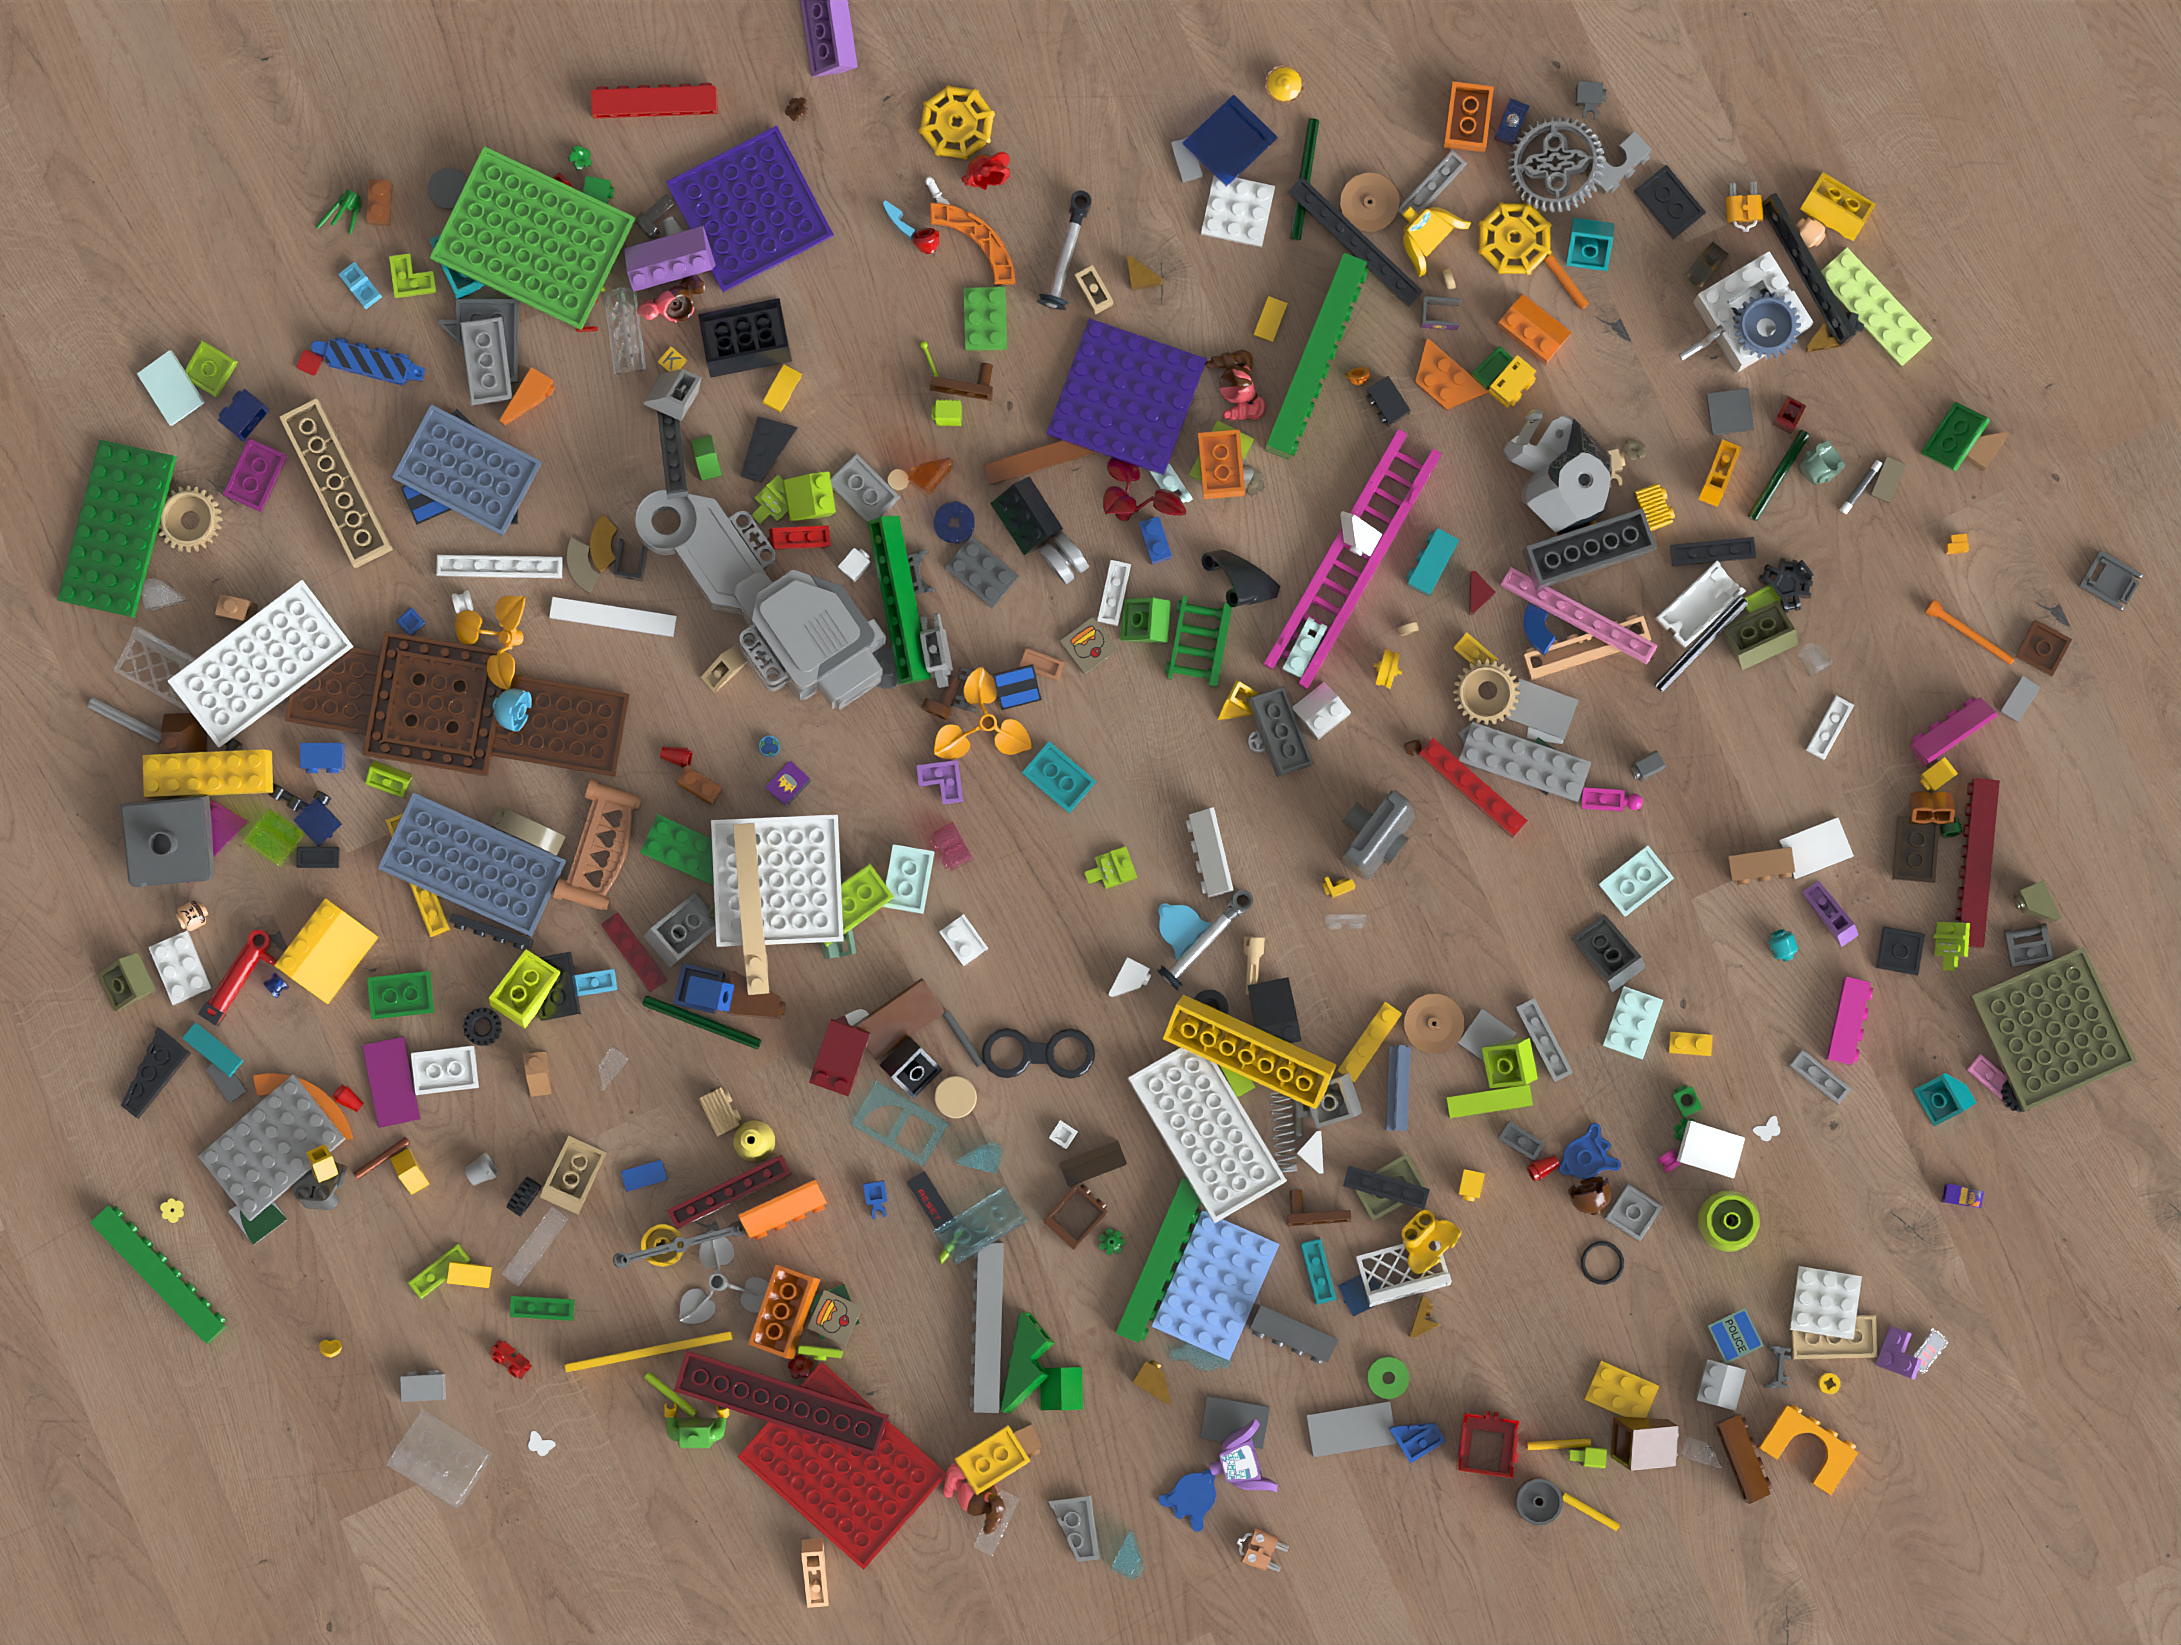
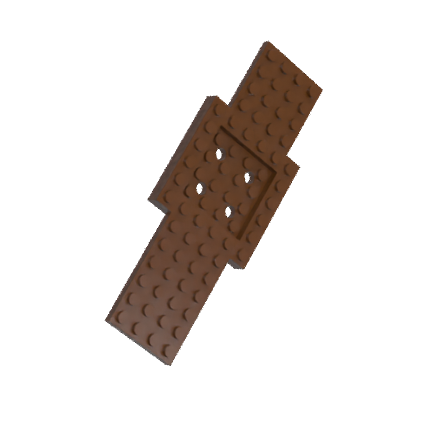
M385 631L381 652L351 648L290 694L285 721L366 735L362 755L367 757L488 777L493 756L615 777L630 695L514 675L510 689L515 688L529 692L531 695V708L527 707L525 714L529 716L524 726L519 731H512L501 726L496 721L493 702L495 698L506 691L496 686L490 680L487 673L488 659L492 655H497L498 650ZM415 675H424L425 681L422 685L414 684L413 678ZM456 682H465L466 688L463 692L455 691L454 686ZM409 715L417 717V723L412 727L406 724V718ZM450 722L458 724L459 728L456 733L448 732L447 726Z

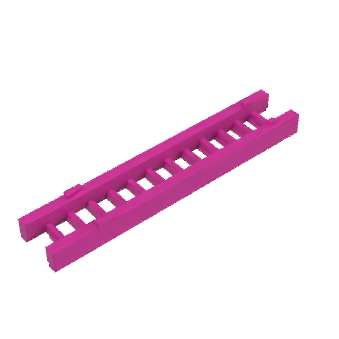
M1399 429L1350 513L1360 518L1365 511L1389 525L1383 537H1380L1379 544L1372 556L1361 554L1360 557L1368 561L1363 572L1359 573L1336 560L1343 547L1349 551L1351 548L1344 543L1343 530L1341 528L1263 665L1273 670L1280 657L1288 659L1291 652L1285 648L1290 639L1297 641L1300 633L1296 629L1301 621L1306 623L1308 617L1315 619L1314 622L1320 625L1323 623L1306 613L1311 603L1335 615L1336 619L1331 627L1327 625L1324 633L1326 636L1321 645L1318 644L1315 650L1316 654L1308 664L1304 675L1298 683L1305 690H1308L1442 453L1432 449L1424 465H1421L1409 455H1403L1398 452L1407 437V434ZM1394 458L1420 471L1414 483L1388 470ZM1384 475L1410 489L1403 502L1378 488ZM1374 493L1399 507L1393 519L1367 506ZM1333 565L1358 579L1352 591L1326 578ZM1321 585L1347 598L1341 609L1316 595Z

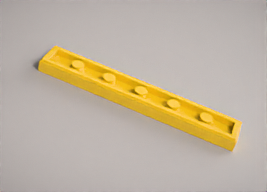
M403 814L385 820L392 837ZM410 884L430 937L449 931L450 928L438 896Z

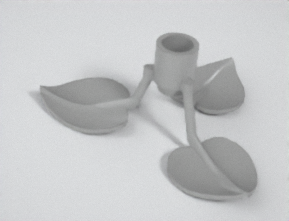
M726 1237L701 1243L699 1250L700 1261L706 1268L716 1266L715 1274L709 1278L710 1288L707 1296L703 1290L697 1288L688 1290L683 1295L680 1303L679 1321L687 1324H698L709 1320L716 1310L715 1303L710 1300L713 1291H722L726 1287L744 1292L741 1295L743 1307L747 1311L759 1313L769 1283L762 1278L752 1277L747 1279L745 1288L729 1284L727 1278L719 1272L720 1265L729 1264L734 1256L732 1243Z

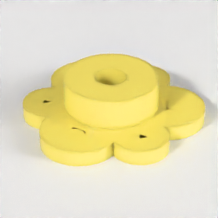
M170 1198L168 1202H164L160 1206L163 1212L162 1217L168 1219L171 1223L177 1222L179 1217L184 1215L182 1211L184 1204L181 1201H175L173 1198Z

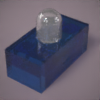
M1510 98L1494 140L1509 146L1515 144L1530 106Z

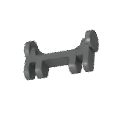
M928 550L907 555L908 559H913L912 562L908 563L909 567H914L917 582H913V588L918 587L919 589L914 591L915 595L936 591V588H931L922 580L919 567L925 555L929 554Z
M960 668L959 671L966 672V676L958 675V679L966 682L969 675L976 669ZM962 692V696H954L953 699L960 701V704L952 703V707L976 712V709L966 701L964 692Z
M1767 1345V1348L1773 1351L1778 1361L1776 1376L1771 1382L1764 1384V1387L1789 1389V1385L1782 1384V1381L1790 1380V1377L1783 1376L1784 1359L1791 1360V1356L1784 1355V1352H1792V1348Z

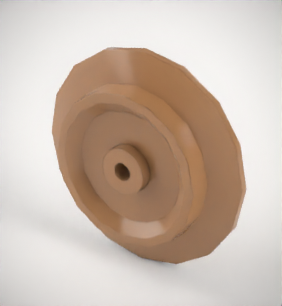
M1366 172L1356 175L1346 183L1341 192L1340 207L1343 216L1361 231L1374 232L1384 229L1394 221L1399 211L1400 198L1397 188L1390 179L1379 173Z
M1426 994L1417 998L1408 1007L1404 1017V1031L1409 1042L1418 1050L1428 1054H1441L1452 1049L1460 1041L1464 1031V1016L1460 1007L1451 998L1442 994Z

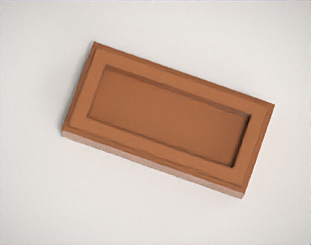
M1025 647L1018 667L1033 664L1037 675L1057 682L1065 662Z

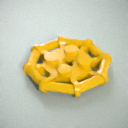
M949 84L932 98L923 102L921 126L918 131L932 147L936 156L939 157L941 155L968 160L969 156L986 144H990L995 112L989 108L976 88L972 90L953 87ZM953 95L968 97L966 102H958L953 99ZM948 96L949 102L938 108L936 104ZM973 101L981 109V113L977 114L971 107ZM931 111L937 113L936 122L933 125H929ZM954 117L962 119L960 127H953L951 125ZM985 119L983 133L978 132V120ZM937 130L943 138L940 144L932 135V131ZM975 136L979 139L966 148L965 142ZM947 142L960 144V150L945 148Z
M1500 202L1483 221H1479L1478 253L1498 271V274L1518 273L1529 275L1536 266L1552 253L1550 250L1551 222H1548L1532 205ZM1508 212H1523L1522 217L1518 218L1509 217ZM1502 214L1504 220L1497 227L1492 225ZM1528 214L1539 224L1538 226L1534 227L1526 219ZM1488 231L1494 232V243L1488 245ZM1542 231V245L1536 244V233ZM1518 233L1520 235V242L1512 243L1510 241V234L1516 235ZM1496 249L1504 257L1502 262L1490 251ZM1533 249L1538 251L1539 253L1528 263L1526 256ZM1508 259H1521L1522 265H1507Z

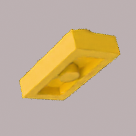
M1468 632L1454 646V649L1460 655L1477 665L1478 659H1481L1482 663H1485L1487 658H1489L1490 663H1493L1495 659L1499 660Z
M1670 1032L1668 1053L1711 1056L1713 1035Z

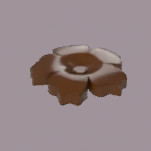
M803 97L799 99L792 98L789 101L790 105L786 107L785 114L792 121H798L799 116L802 117L804 114H807L808 109L804 107L807 100Z

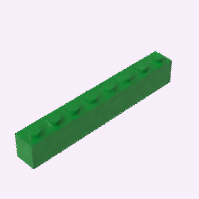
M878 517L867 521L898 681L899 685L919 683L931 679V675L927 672L920 638L922 629L900 517Z
M1182 1178L1116 1331V1334L1137 1343L1140 1342V1339L1145 1341L1149 1331L1146 1325L1149 1320H1154L1157 1309L1154 1308L1157 1301L1161 1302L1166 1290L1162 1288L1165 1281L1170 1282L1174 1273L1171 1267L1174 1262H1179L1183 1252L1179 1250L1182 1242L1187 1243L1191 1234L1190 1231H1187L1190 1223L1195 1224L1199 1215L1196 1209L1202 1203L1189 1181L1185 1178Z
M108 1205L90 1224L206 1344H210L227 1327L224 1323L226 1321L225 1317L218 1311L215 1313L210 1308L212 1304L204 1296L200 1298L195 1293L197 1288L190 1281L186 1283L181 1278L183 1274L175 1266L171 1268L166 1262L168 1258L161 1251L156 1252L152 1248L154 1245L152 1241L146 1236L142 1237L137 1232L139 1228L132 1221L127 1222L122 1217L125 1214L118 1206Z

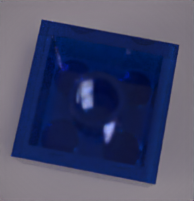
M245 388L242 392L239 390L233 396L232 404L222 409L218 419L227 430L242 442L246 440L270 411Z

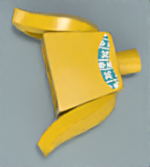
M1409 206L1403 211L1401 215L1409 222L1403 228L1405 233L1403 245L1416 269L1418 278L1426 274L1424 257H1427L1453 228L1468 229L1471 221L1463 220L1440 207L1421 209L1417 213Z

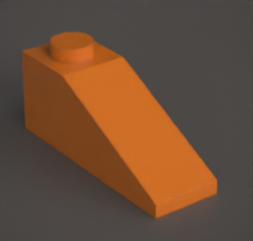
M531 367L500 418V423L504 426L543 402L546 397H550L555 389L553 379Z

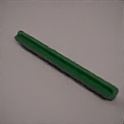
M1314 118L1308 120L1299 179L1303 177L1309 183L1319 127V120ZM1295 202L1290 239L1296 241L1301 240L1305 209L1297 202Z
M645 996L642 1005L644 1007L754 1049H759L761 1045L760 1038L653 997Z

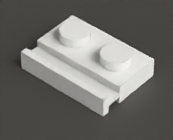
M964 914L939 931L963 966L988 949Z

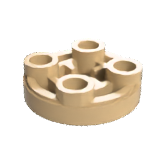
M948 1077L940 1082L936 1088V1106L947 1117L962 1118L968 1115L976 1105V1090L972 1083L963 1077Z

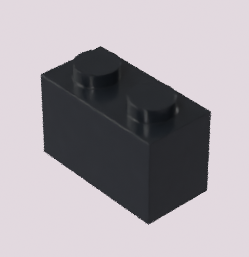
M1389 376L1367 389L1368 395L1366 399L1372 407L1376 406L1379 411L1377 413L1378 418L1383 424L1387 423L1388 427L1410 414V408Z

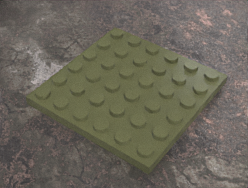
M2084 947L1970 996L2022 1112L2137 1063Z

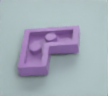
M958 760L916 765L919 787L940 784L943 805L963 802Z
M1890 1326L1875 1365L1915 1380L1922 1360L1905 1354L1911 1333Z

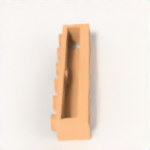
M1632 615L1625 618L1626 622L1619 624L1628 630L1633 625L1639 626L1641 628L1640 636L1651 641L1644 616ZM1586 632L1582 636H1578V633L1567 636V641L1561 643L1555 640L1545 655L1533 647L1527 649L1523 659L1529 678L1533 680L1620 652V650ZM1533 657H1538L1542 661V666L1533 668L1530 660Z

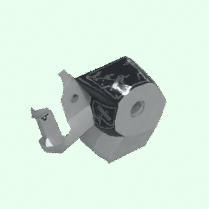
M1532 409L1525 416L1526 421L1516 437L1511 441L1508 440L1502 450L1507 461L1533 472L1524 483L1521 491V502L1527 504L1558 536L1587 527L1605 512L1610 492L1612 457L1568 414L1552 421L1537 446L1530 445L1529 440L1542 420L1543 414L1538 409Z

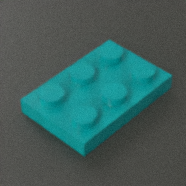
M1050 741L1022 772L1025 777L1069 814L1097 783Z

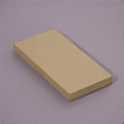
M1876 1315L1856 1316L1853 1340L1791 1330L1792 1359L1877 1357Z

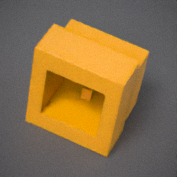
M1967 534L1951 535L1949 537V544L1945 546L1946 554L1969 551Z

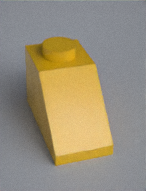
M1944 757L1920 775L1922 779L1920 783L1927 791L1930 789L1931 792H1934L1958 773Z

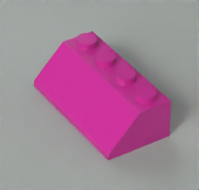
M1972 697L1963 703L1964 709L1959 712L1955 709L1947 714L1948 720L1942 724L1940 721H1937L1931 725L1929 733L1924 735L1921 732L1912 738L1914 743L1909 747L1924 767L1997 717L1996 711L1981 697L1977 700Z

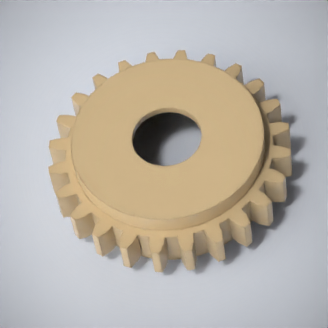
M187 486L186 491L179 487L178 493L171 490L172 496L166 497L167 501L165 502L158 528L162 532L159 535L160 537L166 536L164 542L166 544L172 542L170 547L173 549L178 545L180 552L184 550V547L188 553H191L192 548L198 552L199 546L206 549V542L213 543L211 537H218L219 535L215 531L222 528L218 525V522L223 521V519L217 515L222 513V511L215 508L219 505L218 502H211L214 497L212 495L206 497V490L199 493L200 489L198 487H195L194 491H192L190 486ZM189 511L197 513L200 519L199 525L192 530L184 528L181 523L182 516Z
M1489 658L1486 659L1485 663L1478 659L1477 665L1470 662V669L1467 667L1463 668L1465 674L1459 673L1458 677L1461 681H1455V685L1459 686V688L1454 689L1453 692L1459 696L1455 697L1454 700L1460 701L1457 708H1464L1462 715L1469 714L1470 721L1473 718H1477L1478 724L1481 720H1484L1485 725H1488L1489 720L1496 724L1497 718L1504 721V714L1510 717L1511 712L1509 709H1516L1513 702L1518 703L1520 700L1515 697V695L1521 693L1520 690H1516L1520 683L1514 682V679L1517 677L1516 674L1510 675L1511 667L1507 670L1504 669V662L1499 666L1497 665V659L1493 663H1490ZM1485 681L1493 682L1497 687L1496 696L1492 699L1482 698L1478 691L1481 683Z

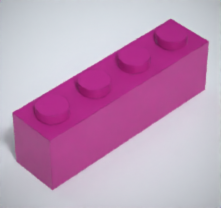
M1850 977L1843 978L1826 1060L1846 1065H1853L1854 1061L1857 1062L1859 1049L1856 1048L1858 1041H1862L1864 1029L1861 1028L1863 1020L1866 1021L1868 1015V1008L1865 1007L1867 1000H1871L1873 988L1870 987L1871 982Z

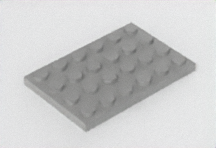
M292 1074L198 1157L245 1217L252 1221L311 1170L306 1152L324 1144L331 1152L346 1138L296 1075Z

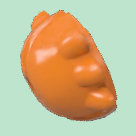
M1358 367L1348 371L1345 378L1353 385L1361 386L1371 378L1367 367Z

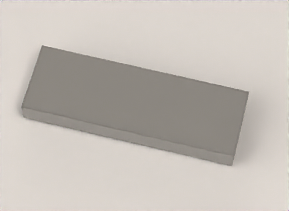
M1803 1049L1799 1051L1788 1065L1837 1105L1841 1103L1852 1089Z

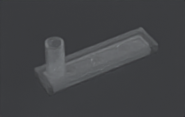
M552 1206L502 1272V1275L519 1287L568 1222L569 1218Z

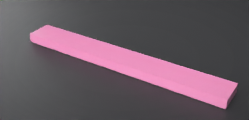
M1512 567L1501 582V587L1646 665L1657 648L1655 643L1550 587L1535 590L1531 577Z

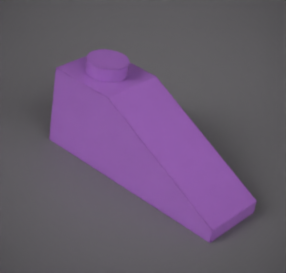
M1820 881L1802 892L1829 933L1841 947L1859 936L1855 924Z

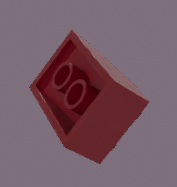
M831 1019L809 1083L849 1097L871 1032Z

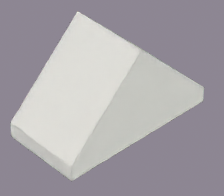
M1317 1131L1297 1153L1318 1174H1323L1321 1131Z

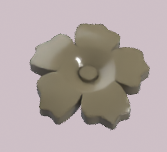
M1629 439L1621 447L1622 453H1627V457L1634 461L1636 457L1645 458L1647 453L1645 451V444L1641 441L1636 443V440Z
M1254 472L1253 478L1245 491L1248 489V495L1253 496L1257 494V490L1263 491L1265 488L1264 481H1261L1263 478L1261 472Z

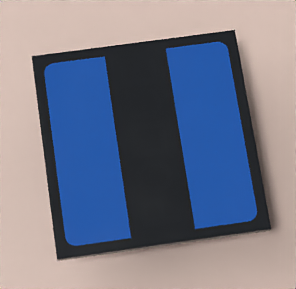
M406 485L400 487L416 525L452 510Z
M1033 664L993 674L1001 710L1042 700Z

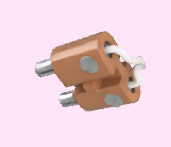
M1255 1527L1251 1533L1245 1534L1242 1539L1239 1538L1237 1544L1240 1546V1561L1262 1571L1269 1568L1279 1572L1281 1565L1270 1561L1271 1553L1274 1552L1275 1548L1287 1552V1549H1289L1288 1545L1278 1542L1277 1536ZM1248 1537L1247 1546L1244 1547V1550L1242 1552L1243 1545L1241 1542L1245 1541Z

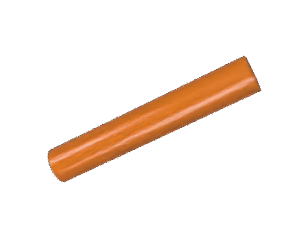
M1551 254L1546 257L1544 261L1579 308L1582 310L1588 306L1589 302L1554 255Z

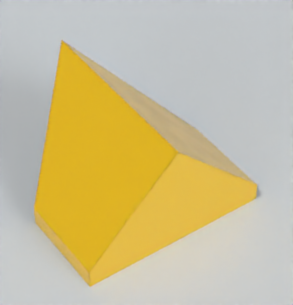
M1236 680L1218 720L1253 715L1247 699L1259 693Z

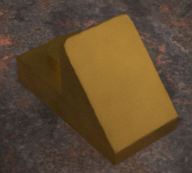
M1824 322L1806 347V353L1848 346L1850 341L1845 345L1839 346L1833 334H1830V338H1828Z
M1421 1297L1409 1337L1415 1338L1441 1325L1425 1319L1426 1315L1430 1316L1433 1304L1430 1303V1298Z

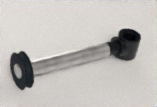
M1076 191L1071 197L1069 209L1071 216L1049 293L1039 294L1040 300H1037L1038 303L1049 308L1066 310L1064 305L1068 304L1060 296L1082 220L1087 217L1091 208V197L1085 191ZM1078 199H1084L1087 204L1079 207L1075 202Z

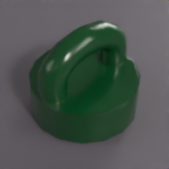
M1955 816L1954 823L1941 824L1940 830L1943 837H1955L1962 833L1959 819Z

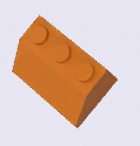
M1524 294L1510 307L1497 325L1498 328L1545 365L1572 333Z

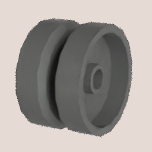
M1532 1478L1525 1481L1518 1488L1515 1495V1507L1518 1514L1525 1521L1534 1525H1546L1553 1522L1560 1515L1563 1507V1497L1559 1488L1552 1482L1543 1478ZM1537 1498L1543 1499L1541 1506L1535 1504Z

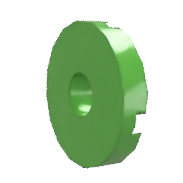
M1384 1357L1372 1364L1368 1370L1367 1381L1374 1394L1381 1398L1392 1399L1399 1397L1405 1392L1409 1385L1410 1376L1403 1362L1393 1357ZM1385 1372L1393 1373L1394 1381L1391 1384L1383 1382L1382 1376Z

